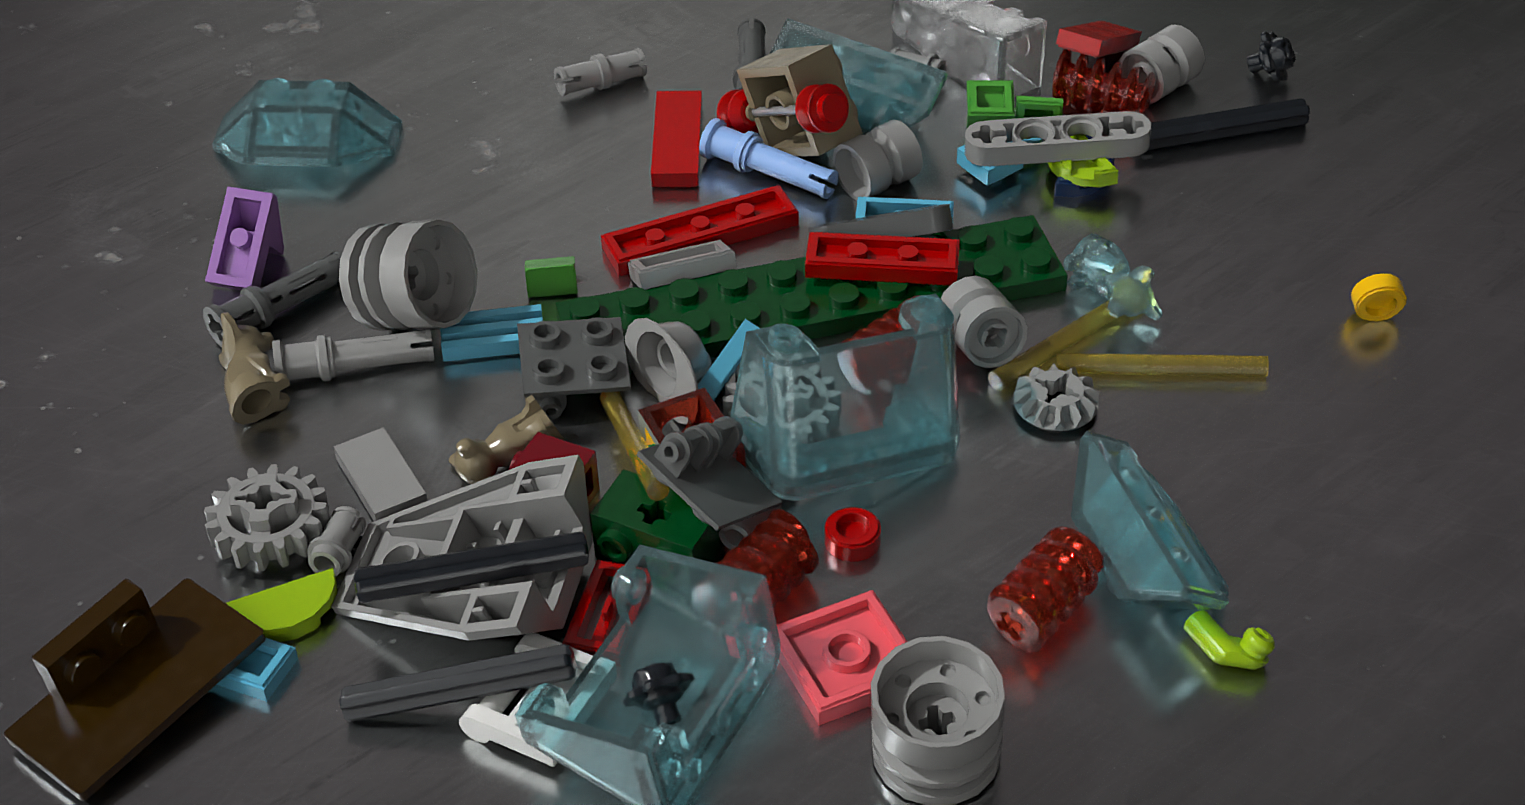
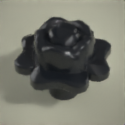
M1266 31L1262 32L1258 53L1247 57V65L1252 73L1265 70V72L1272 76L1275 82L1287 80V70L1292 68L1296 61L1295 53L1292 50V43L1289 39L1277 37L1273 31L1269 33Z
M671 662L653 663L642 669H637L632 678V690L623 699L624 707L635 705V707H640V709L645 711H653L658 728L674 725L682 720L676 703L690 687V683L695 680L693 673H678Z

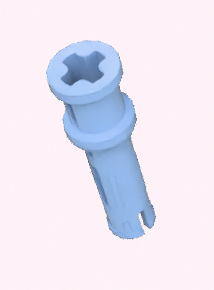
M713 118L706 125L702 133L699 151L700 155L704 158L713 159L718 157L733 163L735 170L742 173L751 172L753 169L819 195L823 199L830 198L835 191L827 187V185L818 182V180L822 179L837 185L839 178L837 170L828 169L775 147L763 144V139L756 132L748 131L742 133L727 127L724 120Z

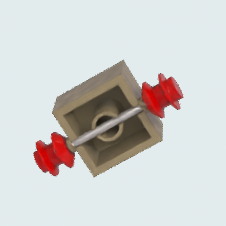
M832 44L779 49L737 69L743 89L726 92L719 100L717 106V118L724 120L727 127L742 133L748 131L759 132L763 139V144L775 147L794 156H820L834 149L839 144L862 134L858 121V110L854 101L850 98L842 75V63L835 54Z

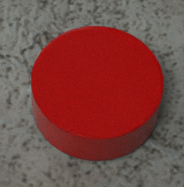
M848 507L835 511L825 522L824 542L826 549L835 558L847 562H859L872 557L878 551L881 544V524L879 519L870 511L857 507Z

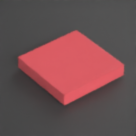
M873 590L767 628L769 645L819 726L870 707L871 681L879 662L895 647L908 642Z

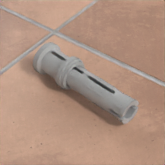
M430 329L341 341H331V336L326 337L325 334L317 335L315 341L283 344L281 340H272L275 373H284L289 380L320 377L322 381H330L331 378L336 377L337 371L434 361L433 346L411 348L413 345L432 343Z

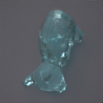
M1091 233L1084 237L1077 244L1073 253L1068 254L1064 259V269L1068 272L1073 271V275L1066 282L1068 286L1074 291L1088 287L1096 292L1100 298L1110 299L1107 309L1114 318L1122 315L1133 317L1145 313L1154 320H1159L1163 316L1162 310L1154 299L1151 285L1155 276L1154 271L1150 267L1142 265L1136 267L1131 272L1126 256L1112 241L1099 234Z

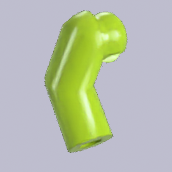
M1199 610L1189 616L1183 628L1210 660L1219 665L1256 670L1269 662L1268 655L1275 648L1273 637L1264 629L1251 627L1246 629L1243 638L1231 636L1224 631L1206 610Z

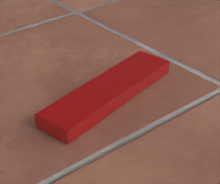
M776 185L601 235L602 249L620 277L630 274L628 262L632 259L721 240L728 246L799 225V211L781 186Z

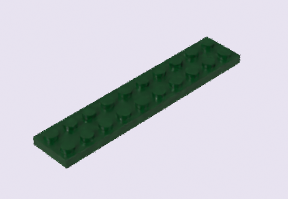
M1034 215L1013 217L997 222L975 226L970 225L959 229L915 236L960 240L957 281L971 276L986 278L997 287L1008 301L1066 291L1068 274ZM806 257L747 268L730 269L693 279L681 278L673 281L671 284L650 289L632 287L622 291L589 297L584 296L573 300L556 302L555 304L558 321L621 317L624 343L628 325L635 319L648 318L658 324L674 321L683 322L698 334L710 358H715L720 355L745 318L760 328V335L752 348H750L749 351L935 316L938 314V303L950 285L805 278ZM627 358L628 370H629V374H631V373H633V371H632V369L630 368V365H629V362H628V358Z

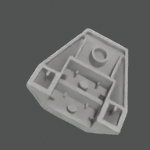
M579 455L528 462L368 523L331 607L338 615L464 640H478L563 629L584 566L369 603H361L357 598L354 572L358 568L573 532L584 533L588 550L590 551L593 542L583 461Z

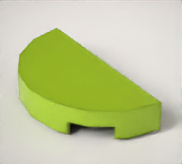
M1082 134L1071 136V138L1076 140H1088ZM1105 157L1095 160H1060V162L1048 163L1052 173L1072 181V184L1078 186L1104 187L1118 184V170Z
M330 568L226 602V604L262 628L266 638L278 642L294 640L317 629L321 625L320 618L333 604L338 593L334 569Z

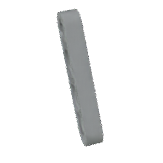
M1132 111L980 121L970 125L965 131V156L967 160L978 166L1060 162V160H1095L1101 157L1106 159L1134 157L1145 153L1149 148L1151 122L1145 115ZM1082 134L1091 136L1092 138L1088 140H1076L1071 138V136ZM1033 137L1041 138L1045 141L1040 143H1027L1024 142L1023 139Z

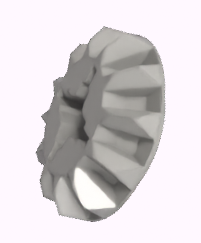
M1053 363L1048 371L1033 367L1029 376L1018 377L1013 402L1018 414L1028 423L1046 430L1067 431L1079 428L1094 418L1099 407L1100 392L1094 389L1092 377H1079L1075 367L1067 371L1058 370ZM1057 391L1066 393L1065 395H1058L1056 399L1053 398L1048 403V395H1054Z

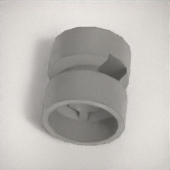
M1170 25L1149 37L1148 40L1123 53L1118 66L1120 81L1125 90L1137 101L1145 104L1157 102L1201 73L1205 61L1203 47L1198 38L1189 29L1181 25Z
M890 120L875 127L866 135H858L839 144L833 153V167L838 172V180L846 193L856 201L858 197H874L886 191L892 184H901L921 173L923 166V155L918 140L910 128L899 120Z
M979 276L964 277L952 283L943 293L938 303L937 316L941 326L957 343L964 354L977 366L985 368L1000 367L1012 361L1021 352L1027 340L1028 327L1025 319L988 279Z

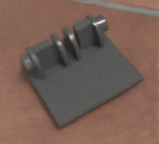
M621 317L517 324L524 398L532 395L549 419L558 418L566 408V395L631 390Z
M723 416L717 418L713 423L704 422L691 426L683 433H669L664 437L661 444L639 450L636 454L652 470L654 477L660 483L674 490L692 507L693 513L699 520L711 525L716 531L779 507L782 504V501L732 456L743 436L741 424L732 417Z

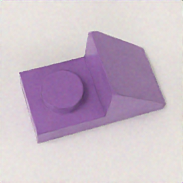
M228 186L205 282L213 286L242 290L247 286L260 287L268 253L279 255L284 253L277 196L273 193Z

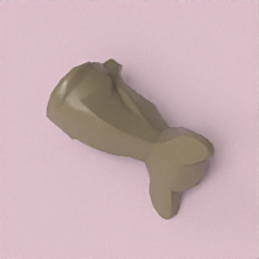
M228 312L221 313L223 338L219 361L222 367L226 369L224 391L232 419L244 425L257 422L275 411H283L287 408L290 398L288 394L280 391L290 386V382L286 374H276L272 371L268 355L265 354L272 349L273 336L270 332H259L250 325H237L234 318Z
M532 395L525 398L526 405L520 414L498 424L486 440L463 438L456 444L457 450L450 456L449 463L455 467V471L465 482L469 484L476 483L494 476L498 467L510 466L514 455L518 451L524 450L537 432L565 441Z

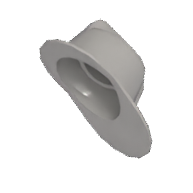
M648 318L635 319L628 325L625 335V350L630 368L641 385L658 400L675 421L681 424H689L695 419L699 408L697 384L712 365L710 355L705 350L698 334L683 322L674 321L658 324Z

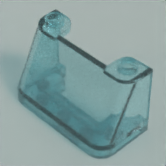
M937 294L920 295L905 301L901 305L898 321L904 330L817 348L800 329L789 324H776L772 327L746 332L730 417L738 421L743 428L741 442L745 448L746 463L757 478L773 494L781 499L790 501L806 500L944 466L953 461L960 442L954 315Z
M639 545L625 566L620 567L613 578L611 591L614 600H616L620 620L565 695L560 687L547 683L538 685L523 698L515 717L521 735L527 744L626 805H693L770 684L777 670L780 658L779 633L766 575ZM671 662L678 673H693L695 680L690 683V687L676 703L682 718L680 722L674 725L661 722L658 726L653 711H645L640 709V707H635V705L624 707L623 699L632 690V678L637 669H642L653 663Z

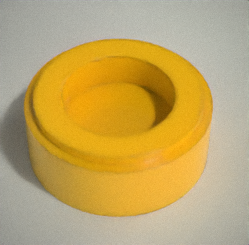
M1381 273L1368 276L1359 281L1351 291V299L1356 314L1361 319L1368 321H1383L1392 318L1404 308L1407 302L1401 280L1392 274Z

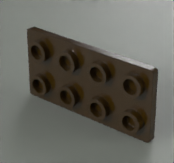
M125 578L31 656L50 693L6 729L4 736L11 746L81 801L87 800L264 643L266 637L262 628L189 578L182 580L152 607L149 606L143 590Z

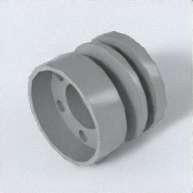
M434 219L411 221L405 224L398 222L381 223L359 228L347 241L340 258L339 283L343 301L349 312L365 328L379 331L392 329L406 330L408 328L440 329L459 323L470 311L476 294L478 271L474 251L465 234L451 222Z
M947 636L918 637L901 644L879 662L871 681L873 762L885 785L904 799L924 805H956L978 795L995 778L1002 757L1001 743L1003 740L1002 724L1004 721L1005 692L1002 674L990 656L969 642Z

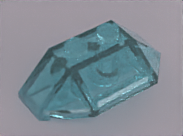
M789 18L786 19L770 51L772 53L785 48L832 44L835 54L842 63V75L850 98L854 101L858 110V121L862 130L861 135H866L875 127L890 120H899L910 128L927 118L948 77L947 72Z
M273 78L270 80H259L223 116L212 145L215 152L224 153L230 159L243 165L340 167L367 161L377 155L381 157L394 155L403 126L401 119L351 82L331 81L328 79L291 81Z
M1086 431L1080 439L1071 519L1083 537L1082 544L1084 548L1095 558L1107 578L1106 585L1110 592L1119 600L1129 604L1135 602L1165 609L1223 610L1229 603L1228 585L1177 505L1156 478L1139 464L1136 459L1137 454L1128 442Z

